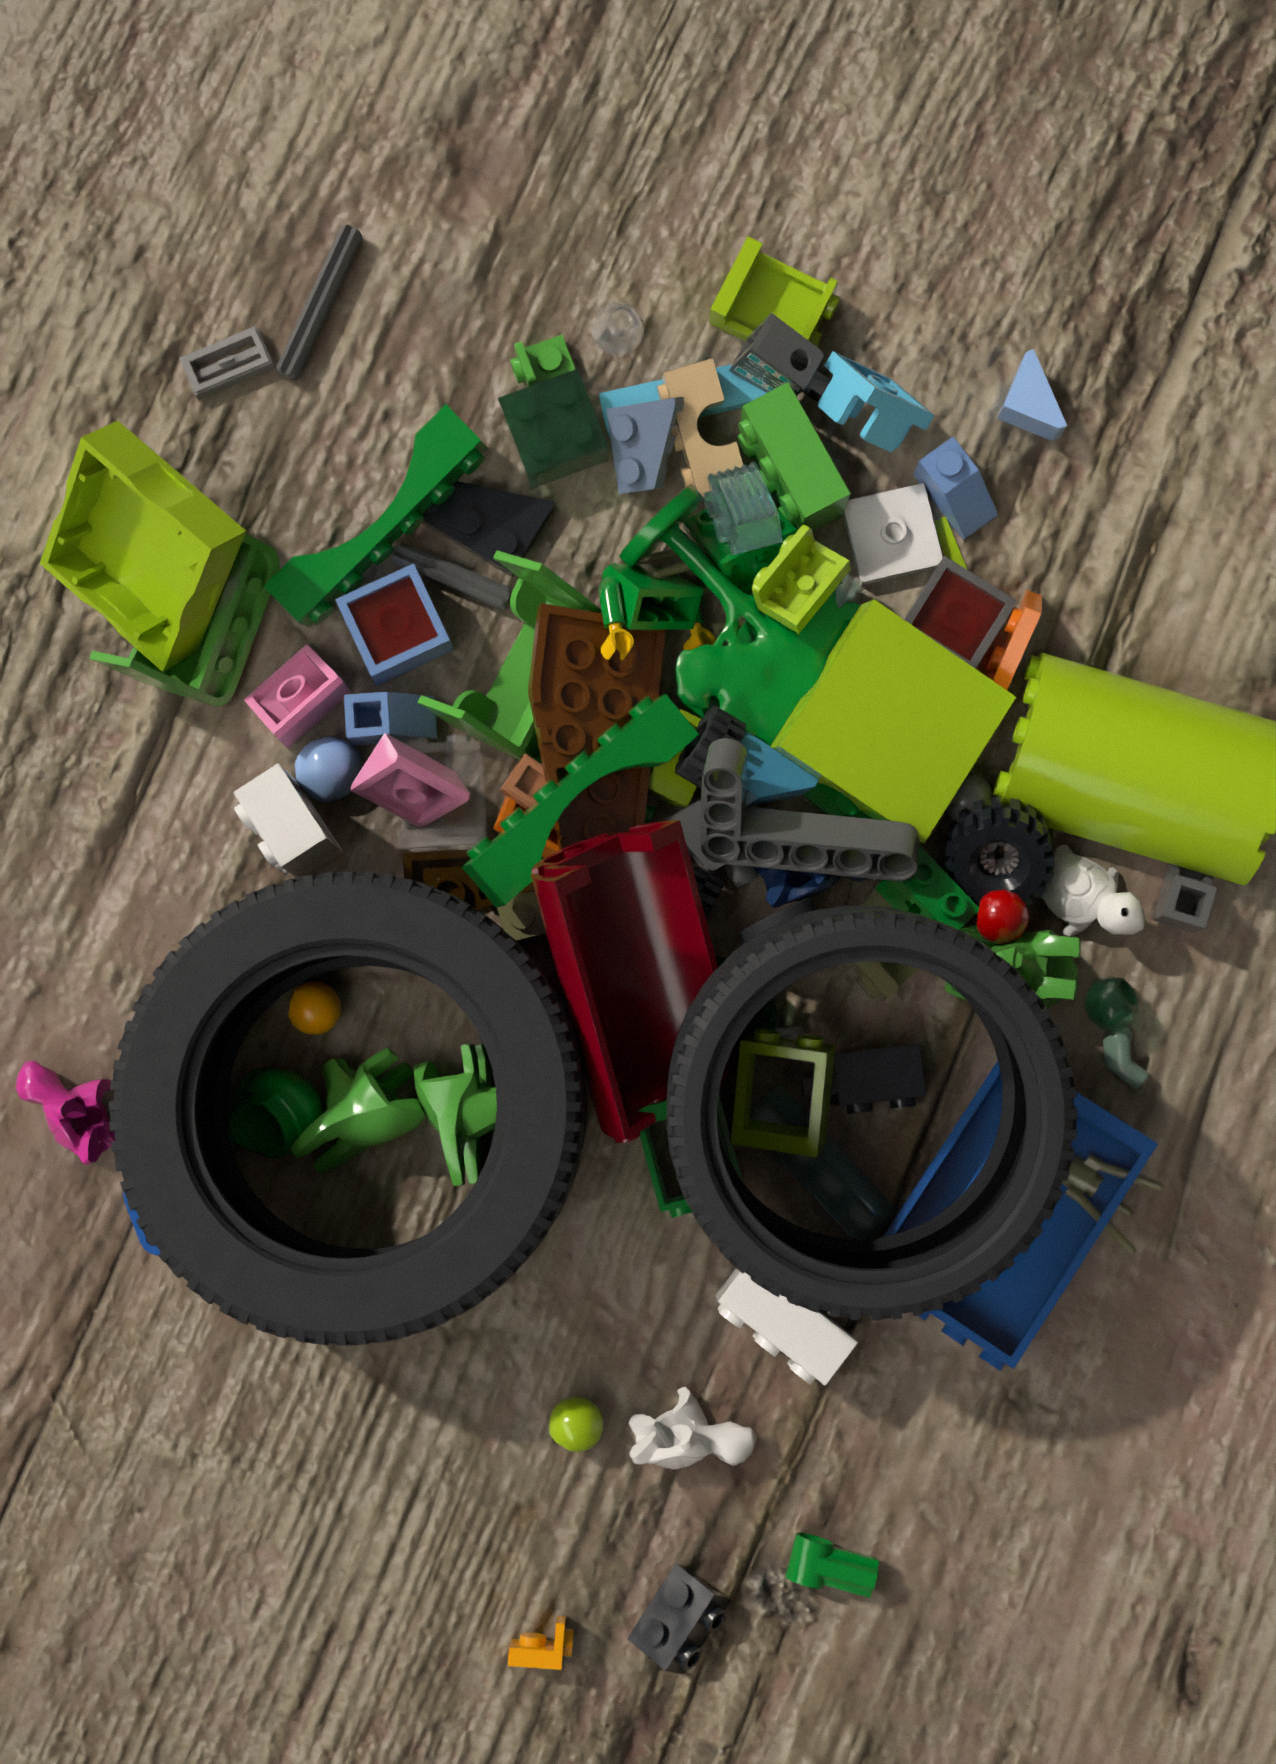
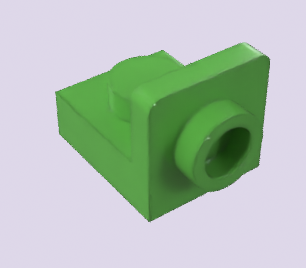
M563 335L525 348L522 341L514 344L516 358L510 359V364L517 383L525 382L530 395L577 378V372Z

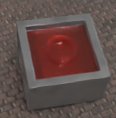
M944 556L904 620L976 669L1016 605L1017 600Z

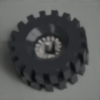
M992 797L991 805L985 806L981 799L973 802L972 813L966 807L959 812L958 822L955 820L951 822L949 834L946 835L944 869L952 880L967 895L971 896V900L978 907L982 897L995 890L1005 889L1018 894L1026 906L1034 903V892L1041 897L1047 891L1046 882L1051 883L1054 876V836L1052 829L1048 830V821L1043 815L1036 819V808L1028 804L1022 810L1020 809V800L1010 798L1009 805L1001 804V797ZM997 845H1000V847L1004 845L1006 851L1004 858H995V853L992 851L995 850Z

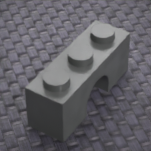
M1169 863L1152 920L1191 933L1206 929L1218 888L1212 886L1213 876Z

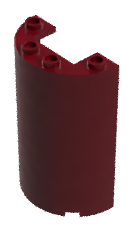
M680 820L630 827V832L617 833L613 836H609L608 833L598 835L554 852L539 861L531 869L532 875L530 876L601 1130L606 1135L613 1137L616 1143H626L637 1139L641 1135L640 1131L656 1122L654 1113L640 1112L639 1110L650 1103H657L667 1099L670 1060L676 1037L681 1028L680 1026L699 990L718 968ZM738 1041L735 1043L724 1068L720 1087L727 1084L729 1077L737 1073L739 1059Z

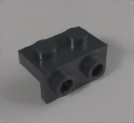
M675 1563L627 1639L663 1670L683 1675L698 1663L702 1656L703 1644L709 1635L723 1624L727 1616L726 1608L730 1604L731 1599L724 1593L714 1591L685 1566Z

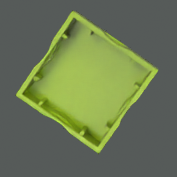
M115 421L81 437L66 482L64 503L60 513L53 521L40 565L81 601L101 613L122 637L164 672L197 653L246 530L121 422Z
M873 599L860 605L828 655L826 665L819 679L800 699L770 747L818 778V783L825 784L844 794L860 811L872 819L904 822L914 826L920 834V844H924L1016 699V696Z

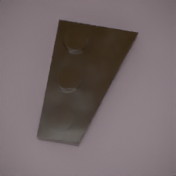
M471 848L403 852L404 879L421 882L435 887V889L447 892L470 904L476 910L493 905L462 868L471 859L467 855ZM531 882L519 894L534 889L533 883Z

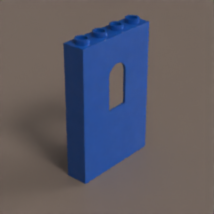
M998 1061L884 1236L907 1231L939 1215L968 1189L980 1173L993 1147L1000 1123L1002 1081ZM1077 1092V1097L1074 1098V1106L1077 1107L1078 1113L1077 1138L1072 1140L1071 1148L1075 1151L1073 1159L1076 1155H1079L1087 1160L1089 1155L1093 1154L1104 1162L1129 1170L1125 1179L1098 1170L1097 1173L1105 1178L1092 1198L1085 1193L1083 1194L1102 1213L1099 1220L1096 1221L1078 1202L1067 1196L1065 1192L1068 1187L1061 1183L1059 1189L1062 1190L1063 1194L1053 1210V1215L1050 1220L1044 1219L1040 1225L1043 1231L1039 1237H1036L1030 1244V1248L1025 1254L1019 1252L1013 1258L1015 1264L1010 1269L1007 1268L994 1282L988 1279L980 1285L982 1290L964 1297V1300L957 1303L950 1300L942 1303L944 1307L942 1309L918 1315L926 1321L929 1315L932 1314L944 1322L945 1325L941 1332L962 1346L969 1339L981 1347L983 1350L978 1357L999 1371H1002L1005 1365L1012 1369L1016 1367L1158 1145Z

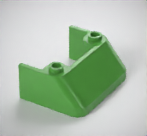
M245 533L198 651L192 656L164 672L135 647L132 649L129 658L92 651L89 659L139 682L213 706L226 704L235 693L270 597V593L264 585L279 571L280 564L276 551L267 544Z
M496 551L493 558L519 577L511 594L510 606L513 614L524 622L521 631L487 696L474 690H467L457 697L453 706L422 695L417 703L458 730L520 760L522 755L527 754L542 764L528 696L538 606L543 603L601 614L602 611L597 605L542 563Z

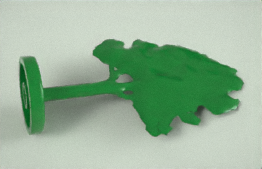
M691 484L664 506L622 550L619 557L628 567L634 568L662 543H666L717 596L726 613V624L713 645L706 644L693 650L681 652L676 665L678 696L685 705L705 710L709 707L710 697L716 695L720 701L719 708L746 723L745 733L748 731L768 746H771L800 699L819 679L826 665L828 655L855 615L860 604L846 602L838 609L835 589L799 634L767 614H763L757 608L754 595L751 596L738 589L680 529L679 526L691 515L703 499L701 493ZM741 616L755 628L758 634L757 640L750 644L741 643L738 636V619ZM727 639L728 645L723 646L724 641Z

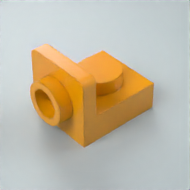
M557 1615L555 1642L546 1641V1635L540 1633H521L520 1639H511L508 1666L561 1670L563 1656L572 1657L574 1629L565 1628L566 1616Z

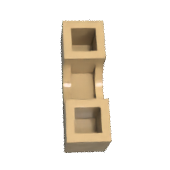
M713 358L664 372L662 375L663 384L657 386L659 399L684 397L683 411H677L674 421L675 426H673L671 434L676 436L673 446L675 452L682 450L687 467L680 469L685 488L692 484L704 499L745 487L748 484L737 442L724 446H713L701 438L697 429L699 415L709 408L722 405L725 400Z

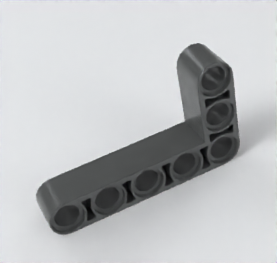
M729 738L718 739L709 746L701 781V851L707 859L721 864L890 881H904L915 875L918 865L920 834L914 826L896 821L746 807L747 751L745 747L738 741Z

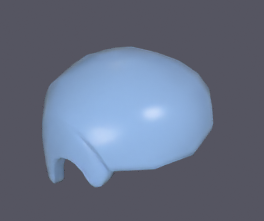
M336 736L312 740L303 747L295 761L296 781L303 792L312 799L321 802L340 800L350 794L351 785L363 767L360 752L350 741Z

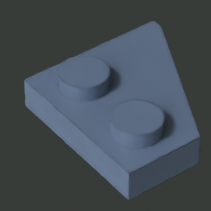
M684 397L606 409L619 494L663 487L668 469L667 458L672 453L676 438L671 433L677 411H683Z

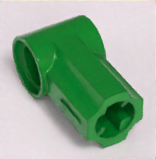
M797 1532L785 1578L806 1587L823 1589L824 1586L870 1598L877 1580L879 1559L836 1547L833 1542L816 1535Z

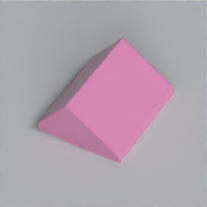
M306 644L250 693L244 701L288 749L342 702L344 695L351 694L342 679Z
M384 733L356 776L350 791L419 828L425 827L466 803L470 796L469 791L455 771Z

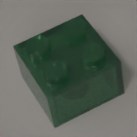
M578 369L498 398L502 418L530 490L608 461V446Z

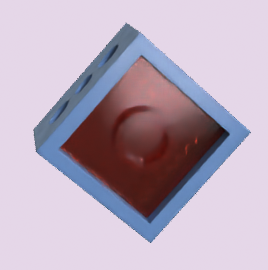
M414 563L335 599L366 667L377 686L454 651Z

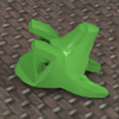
M977 925L960 929L961 932L972 936L991 948L993 952L1013 966L1025 979L1029 987L1035 991L1046 1009L1054 1006L1060 1000H1076L1078 969L1072 957H1080V938L1057 936L1054 931L1045 930L1024 932L1020 938L1010 943L995 944L985 940L980 935ZM947 982L945 983L946 992L967 1001L953 986Z
M484 1044L461 1045L464 1073L441 1077L431 1060L414 1065L415 1089L427 1121L440 1133L443 1152L453 1186L465 1185V1170L469 1184L476 1183L482 1171L481 1136L493 1130L496 1124V1086L491 1085L493 1070Z
M389 1048L381 1050L366 1060L357 1072L343 1058H333L325 1062L321 1066V1071L327 1092V1111L311 1123L297 1138L290 1148L292 1153L299 1159L322 1144L340 1137L328 1151L313 1163L315 1170L322 1174L351 1160L370 1146L383 1144L413 1131L422 1124L425 1118L421 1105L416 1099L399 1100L394 1090L414 1075V1071L406 1062H403L379 1080H376L381 1073L399 1060L394 1051Z

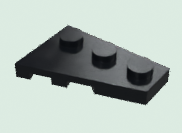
M456 481L453 484L455 487L454 491L443 503L439 505L434 503L423 514L424 521L422 524L513 577L514 574L493 558L496 551L525 558L556 508V502Z

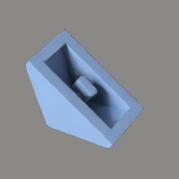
M1032 349L1025 353L1019 364L997 419L1053 441L1060 438L1067 424L1036 353Z

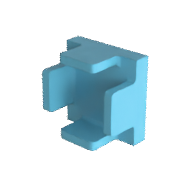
M832 351L824 365L833 374V378L819 399L818 407L836 423L843 425L848 417L856 418L865 403L874 406L875 410L860 433V437L866 442L893 452L900 446L912 425L926 430L935 416L893 379Z

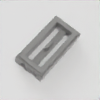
M257 326L179 358L198 400L274 368V364ZM253 341L255 342L256 346L233 356L225 357L194 372L193 367ZM261 356V358L199 384L200 381Z

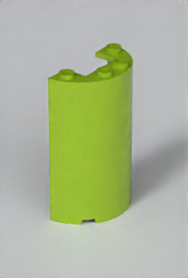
M1041 652L1038 656L1031 655L1024 674V680H1028V684L1023 697V703L1029 704L1026 718H1019L1012 742L1018 743L1019 746L1015 760L1008 771L999 772L993 796L1001 797V804L1009 805L1010 798L1020 800V809L1022 810L1030 804L1036 808V819L1043 815L1048 821L1049 828L1246 886L1265 857V851L1259 848L1269 839L1270 834L1274 835L1276 831V721Z

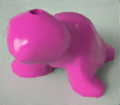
M38 1061L24 1062L16 1078L15 1089L20 1099L33 1104L43 1105L48 1127L58 1144L74 1152L85 1165L97 1162L104 1151L112 1148L111 1142L115 1141V1132L110 1131L109 1117L105 1106L101 1102L102 1095L110 1090V1079L94 1080L66 1090L55 1071L42 1066Z

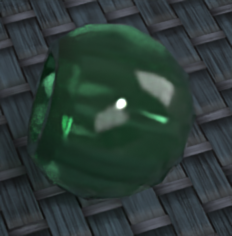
M1107 976L1096 980L1087 990L1084 1006L1085 1012L1093 1024L1101 1029L1116 1031L1128 1027L1137 1017L1140 1001L1133 987L1124 978Z

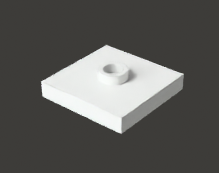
M924 483L848 500L843 516L860 586L937 568L943 557Z

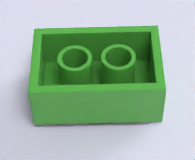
M787 382L743 405L740 423H738L740 434L736 438L746 458L753 456L760 468V471L756 472L758 480L767 495L771 493L775 495L781 506L777 510L797 531L804 524L814 532L842 517L851 493L790 384Z

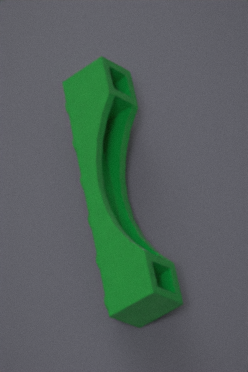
M445 404L415 434L413 454L405 480L393 502L378 520L360 535L338 547L315 554L293 556L264 587L298 623L310 627L313 623L315 625L321 624L333 612L334 607L332 604L336 601L335 599L339 598L343 593L346 595L355 591L364 580L362 574L373 563L379 565L384 562L394 550L392 544L403 533L409 535L414 532L424 521L423 514L434 503L436 505L443 503L454 491L455 487L453 484L464 473L466 475L473 473L483 463L485 459L483 454L489 448Z
M666 694L654 700L649 696L642 699L628 712L633 718L622 728L617 723L611 726L597 738L601 746L590 756L585 751L580 753L565 766L569 773L558 784L553 779L544 784L532 795L537 801L526 812H523L520 807L517 808L499 824L504 829L503 832L492 841L485 836L467 852L471 859L462 866L463 870L496 908L505 906L532 882L530 876L532 875L531 869L541 861L542 853L553 826L563 810L582 790L600 777L612 772L634 767H657L667 763L699 735Z

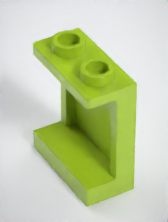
M747 236L710 309L709 324L746 341L748 336L772 313L817 347L822 337V333L817 330L823 318L831 320L841 297L835 295L838 280L830 277L826 284L761 253L763 243Z

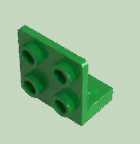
M754 488L738 493L734 497L713 507L704 509L683 522L684 530L715 561L716 567L738 589L746 594L752 593L756 575L762 568L769 567L779 554L784 540L789 535H795L797 529Z

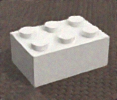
M279 763L233 792L240 803L234 807L235 812L248 830L251 829L255 835L258 834L264 840L258 844L259 849L272 867L275 866L278 871L282 870L285 876L290 873L295 877L310 875L344 853L308 796L300 788L296 779Z
M735 1268L715 1294L717 1301L720 1303V1306L717 1308L719 1313L739 1329L744 1323L754 1329L755 1332L752 1335L755 1338L754 1341L774 1357H776L779 1351L790 1358L787 1362L790 1369L811 1385L817 1379L823 1385H826L858 1342L850 1333L819 1310L816 1313L801 1306L791 1304L787 1301L786 1297L781 1295L777 1297L754 1283L745 1272L742 1274Z

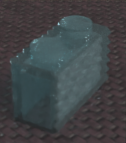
M752 462L749 466L743 464L741 468L735 466L733 470L727 468L725 472L719 470L716 475L713 473L708 475L710 491L703 493L705 508L709 518L715 517L713 518L718 542H727L732 556L783 542L779 513L756 463Z

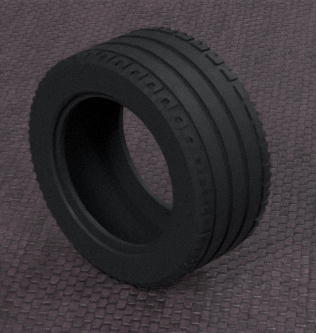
M329 872L318 876L312 874L284 880L283 884L277 886L276 884H271L245 895L246 899L240 902L235 900L221 910L216 911L210 916L211 920L206 924L200 923L179 942L181 947L176 952H169L162 964L152 974L156 978L151 985L146 984L141 991L142 994L132 1008V1011L136 1013L132 1021L126 1022L122 1040H120L117 1048L122 1050L120 1059L115 1060L113 1066L114 1073L110 1090L115 1091L114 1101H109L111 1118L109 1127L110 1131L115 1132V1141L111 1142L116 1160L115 1167L117 1172L122 1171L124 1181L120 1182L122 1190L125 1192L130 1210H136L139 1216L136 1222L139 1228L143 1230L149 1244L158 1247L161 1252L158 1256L168 1265L177 1278L183 1277L187 1280L186 1286L191 1291L202 1297L208 1304H213V1302L220 1307L219 1311L245 1325L250 1323L262 1332L281 1338L291 1337L295 1338V1341L311 1344L366 1345L369 1343L394 1341L436 1328L474 1308L504 1285L522 1264L527 1261L545 1238L566 1202L577 1174L581 1151L583 1150L587 1112L583 1063L571 1022L549 981L513 937L507 934L495 921L473 908L470 904L424 883L396 878V876L386 874ZM372 966L406 971L433 982L454 999L467 1014L480 1035L492 1066L496 1086L497 1111L495 1131L486 1163L475 1185L458 1208L438 1227L420 1238L383 1248L361 1249L327 1244L310 1238L278 1219L263 1205L244 1179L235 1160L229 1137L225 1131L227 1127L226 1101L231 1070L237 1053L255 1022L275 1001L297 985L313 977L350 967Z

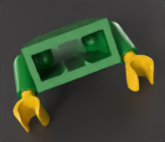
M612 563L608 565L603 571L602 581L598 588L604 628L610 631L609 636L601 646L603 657L609 660L617 649L623 661L634 645V639L628 631L622 629L624 626L629 630L689 629L692 636L684 643V650H693L706 644L713 645L716 641L715 636L701 626L704 623V619L699 605L704 589L677 575L660 579L654 578L653 573L663 569L656 565L638 564L634 568L628 567L627 564Z

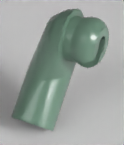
M1118 1024L1113 1026L1103 1039L1104 1063L1110 1071L1136 1090L1146 1080L1149 1073L1131 1060L1133 1033L1127 1026Z

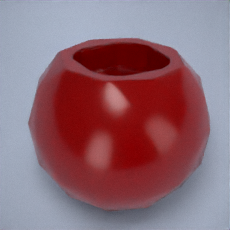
M1005 889L985 894L980 901L977 917V930L985 940L995 944L1010 943L1022 936L1028 926L1029 911L1020 896Z

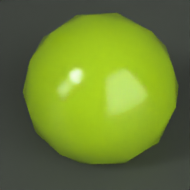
M572 1396L561 1400L551 1411L548 1424L549 1435L557 1444L569 1451L584 1452L592 1449L601 1439L603 1415L598 1406L585 1397Z

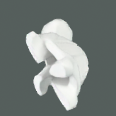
M1060 845L1055 850L1053 879L1051 883L1046 882L1047 891L1041 897L1035 892L1034 897L1043 899L1056 916L1070 924L1062 931L1063 935L1072 937L1084 931L1096 918L1101 927L1110 934L1133 935L1144 929L1146 917L1140 899L1131 892L1116 893L1119 873L1114 867L1109 868L1107 872L1097 863L1074 854L1068 845Z
M686 1387L677 1390L679 1400L673 1410L661 1414L655 1420L643 1414H635L629 1420V1425L636 1435V1444L632 1447L629 1454L633 1463L638 1465L648 1463L664 1468L680 1469L702 1460L709 1454H714L720 1460L734 1466L744 1462L752 1454L757 1440L756 1434L750 1427H743L731 1421L717 1425H708L698 1401Z

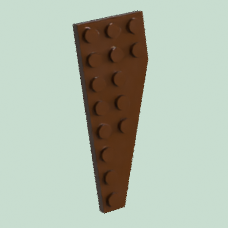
M543 603L538 606L528 696L546 783L553 779L558 784L569 774L565 769L569 762L583 751L589 756L601 746L597 738L617 723L620 728L627 724L633 718L628 712L646 696H649L652 700L658 698L666 629L629 630L625 626L622 627V629L632 635L634 645L623 661L617 649L612 657L607 660L601 653V646L609 636L610 631L604 628L601 613ZM634 767L609 773L582 790L563 810L555 823L559 850L605 833L613 836L617 833L630 832V827L644 824L650 767Z

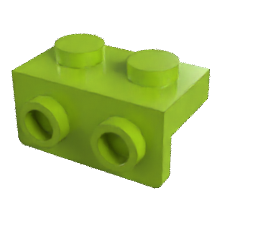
M803 524L795 535H789L784 540L779 554L769 567L762 568L756 575L752 592L757 608L799 634L851 570L849 560L815 541L812 529Z

